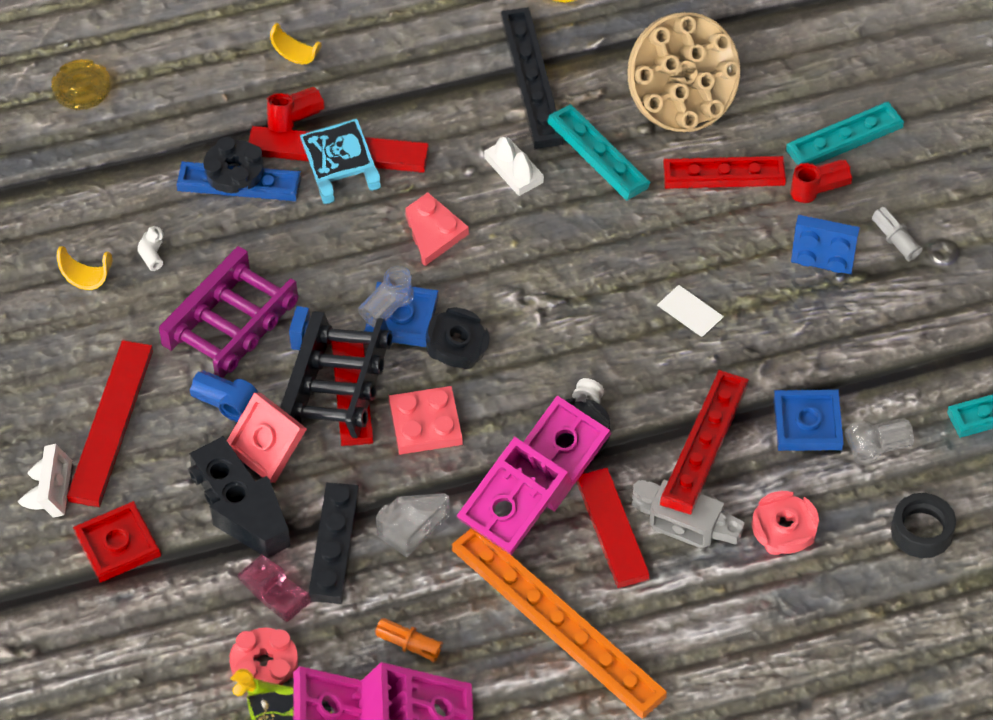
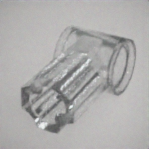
M394 266L385 272L383 283L358 308L359 314L366 323L375 327L377 318H384L386 321L399 306H405L412 301L414 289L411 272L403 266Z
M905 418L871 425L869 421H859L848 426L844 432L854 460L858 464L873 462L882 453L911 447L914 443L912 426L910 421Z

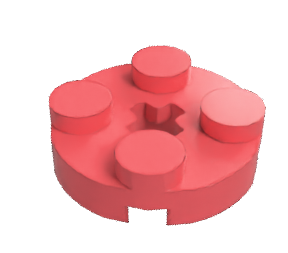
M777 491L764 496L759 501V505L753 513L752 530L756 539L765 546L768 553L772 555L796 553L815 542L819 516L815 506L807 498L804 497L802 500L799 497L793 496L794 492ZM785 517L786 521L794 522L790 527L779 525L780 518Z
M257 628L251 631H243L236 637V643L230 652L229 660L232 675L239 669H247L255 679L284 685L290 677L293 679V672L298 668L296 646L290 639L288 632L281 629ZM262 655H268V657L273 658V660L267 661V666H260V662L255 661Z

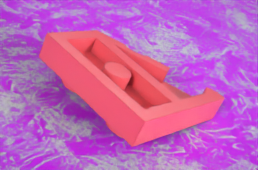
M428 192L405 208L406 219L409 227L412 229L415 244L418 246L421 254L422 264L425 266L469 235V227Z

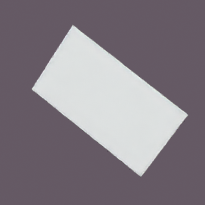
M680 285L657 304V306L701 337L724 317Z

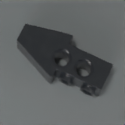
M224 436L189 453L191 467L188 468L189 474L196 485L201 484L205 489L204 495L210 505L212 524L266 558H270L290 547L288 527L271 481L267 476L255 482Z

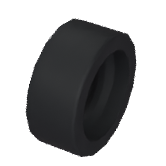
M929 493L911 494L903 498L895 508L891 524L892 538L898 548L910 556L918 558L938 556L944 553L951 545L956 526L954 510L948 502L937 495ZM912 514H928L939 520L943 530L940 535L935 537L922 538L909 532L904 526V520Z

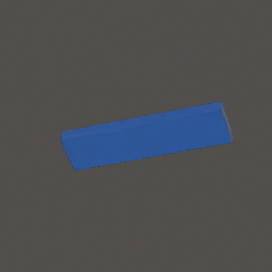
M182 161L176 185L177 191L296 201L301 173L300 171L264 168L262 179L253 188L248 190V186L240 188L239 193H224L214 189L208 183L203 163ZM228 165V166H229V169H233V167H235V166Z

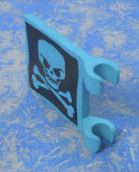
M357 119L300 135L323 204L335 202L334 190L330 182L363 172L370 191L381 188L379 173L374 165Z

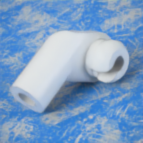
M157 226L150 227L138 244V252L151 271H156L163 265V261L157 251L162 243L164 233Z

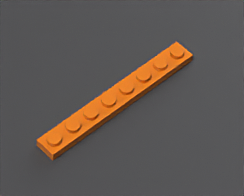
M472 528L452 543V551L641 719H644L666 699L667 691L512 555Z

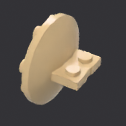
M673 13L651 23L635 42L628 63L629 89L638 109L655 125L677 132L700 130L717 121L733 102L740 81V61L733 40L727 31L716 21L697 13ZM708 121L707 123L701 126L695 127L697 124L701 122Z

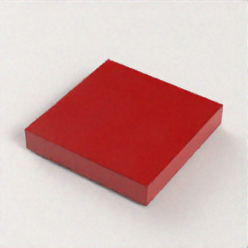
M134 501L73 527L74 533L100 583L161 557L160 550Z

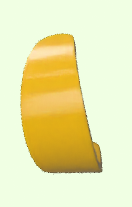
M275 23L272 27L270 38L273 47L280 55L297 64L311 63L322 48V44L319 41L315 43L314 47L298 42L287 35L281 29L279 23Z
M59 246L57 250L59 269L65 279L72 285L84 290H93L104 283L113 262L110 252H105L103 255V267H90L73 259L64 246Z

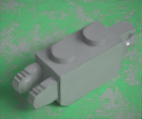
M643 479L633 484L632 506L650 515L651 527L657 532L701 549L710 546L713 539L737 544L743 533L745 522L725 512V503L712 495L700 494L695 508L690 515L660 505L661 496L668 481L663 480L661 486L650 481H643Z

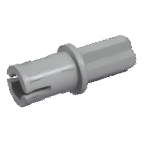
M886 207L877 209L872 216V220L887 236V242L893 243L907 261H912L918 257L923 248L907 232V226L900 224Z

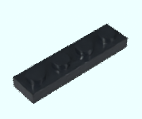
M326 482L308 598L311 602L342 604L358 504L359 485Z

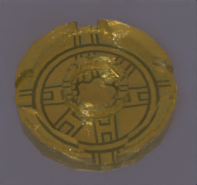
M87 59L74 60L62 65L56 76L55 74L53 75L52 92L57 102L66 108L74 110L89 109L99 105L107 98L110 92V76L106 68L101 64L100 66L96 65L93 61Z

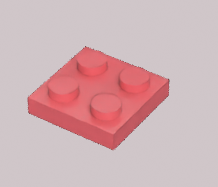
M452 386L389 395V405L399 455L463 445Z
M254 393L227 442L244 464L262 478L267 476L271 483H276L307 428L262 393Z

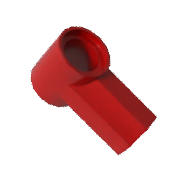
M310 87L291 95L285 93L270 95L267 98L268 128L275 132H286L294 127L295 121L319 113L320 110L324 109V100L320 95V91L315 87Z
M837 160L819 166L810 163L797 165L794 170L790 190L791 197L799 203H810L816 199L818 193L850 185L853 177L848 162L846 160Z

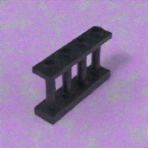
M313 311L280 408L300 424L306 419L346 422L351 437L359 438L362 427H365L368 421L369 403L376 396L378 375H381L384 370L386 350L390 349L392 345V331L388 329L385 319L377 318L373 332L333 329L329 325L325 312ZM331 341L369 344L365 357L324 354L327 344H330ZM323 367L361 370L357 383L316 380L319 369L321 370ZM315 392L352 396L348 409L307 406L310 395H314Z

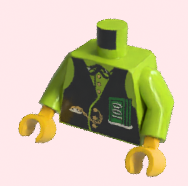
M239 669L231 677L232 681L238 682L232 688L236 696H242L246 691L249 694L246 697L252 720H294L293 687L255 679L247 669ZM322 701L324 709L332 713L329 703Z

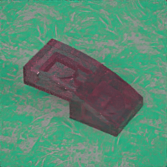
M262 554L238 574L239 580L265 606L285 622L290 621L311 602L306 591L287 579L284 570Z

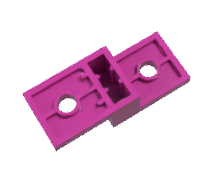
M557 395L523 442L514 436L457 514V518L512 555L546 507L554 512L611 435L610 430ZM563 433H570L574 436V442L570 447L561 448L556 444L558 436ZM501 501H507L512 504L511 513L505 517H499L494 513L495 506Z
M383 662L377 665L362 680L299 666L293 672L294 720H473L471 683ZM322 701H327L334 709V713L327 712L322 705ZM434 704L439 705L441 710L445 712V716H441L436 712Z

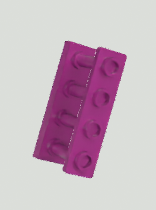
M237 246L159 326L161 344L170 351L179 343L185 342L212 358L214 374L224 378L228 372L231 373L236 369L239 361L247 352H251L256 348L259 340L267 331L275 328L280 317L287 310L290 311L294 308L298 301L297 282L290 278L280 288L250 270L248 251ZM244 280L272 298L260 308L231 291V289L238 282ZM225 301L249 315L252 319L241 329L211 310L219 302ZM205 321L233 339L221 350L193 333L192 329L199 322Z

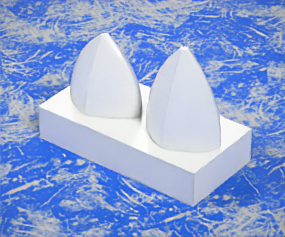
M500 137L496 145L484 151L486 161L518 196L544 183V175L510 138Z
M57 444L44 447L43 459L38 461L28 472L31 478L39 481V485L28 491L18 500V503L26 508L35 510L45 509L53 518L65 515L72 459Z

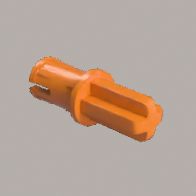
M382 618L379 621L375 630L377 637L402 647L403 652L410 651L432 662L437 660L441 652L439 648L443 646V642L417 632L415 627L409 629L386 618Z

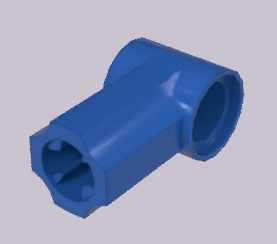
M205 370L197 372L190 388V395L218 407L225 417L236 422L240 419L253 394L258 393L257 389L245 380L236 379L234 382H231Z

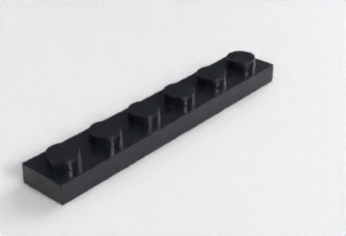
M525 7L501 11V22L534 149L564 145V138L547 122L549 115L557 110L530 9Z

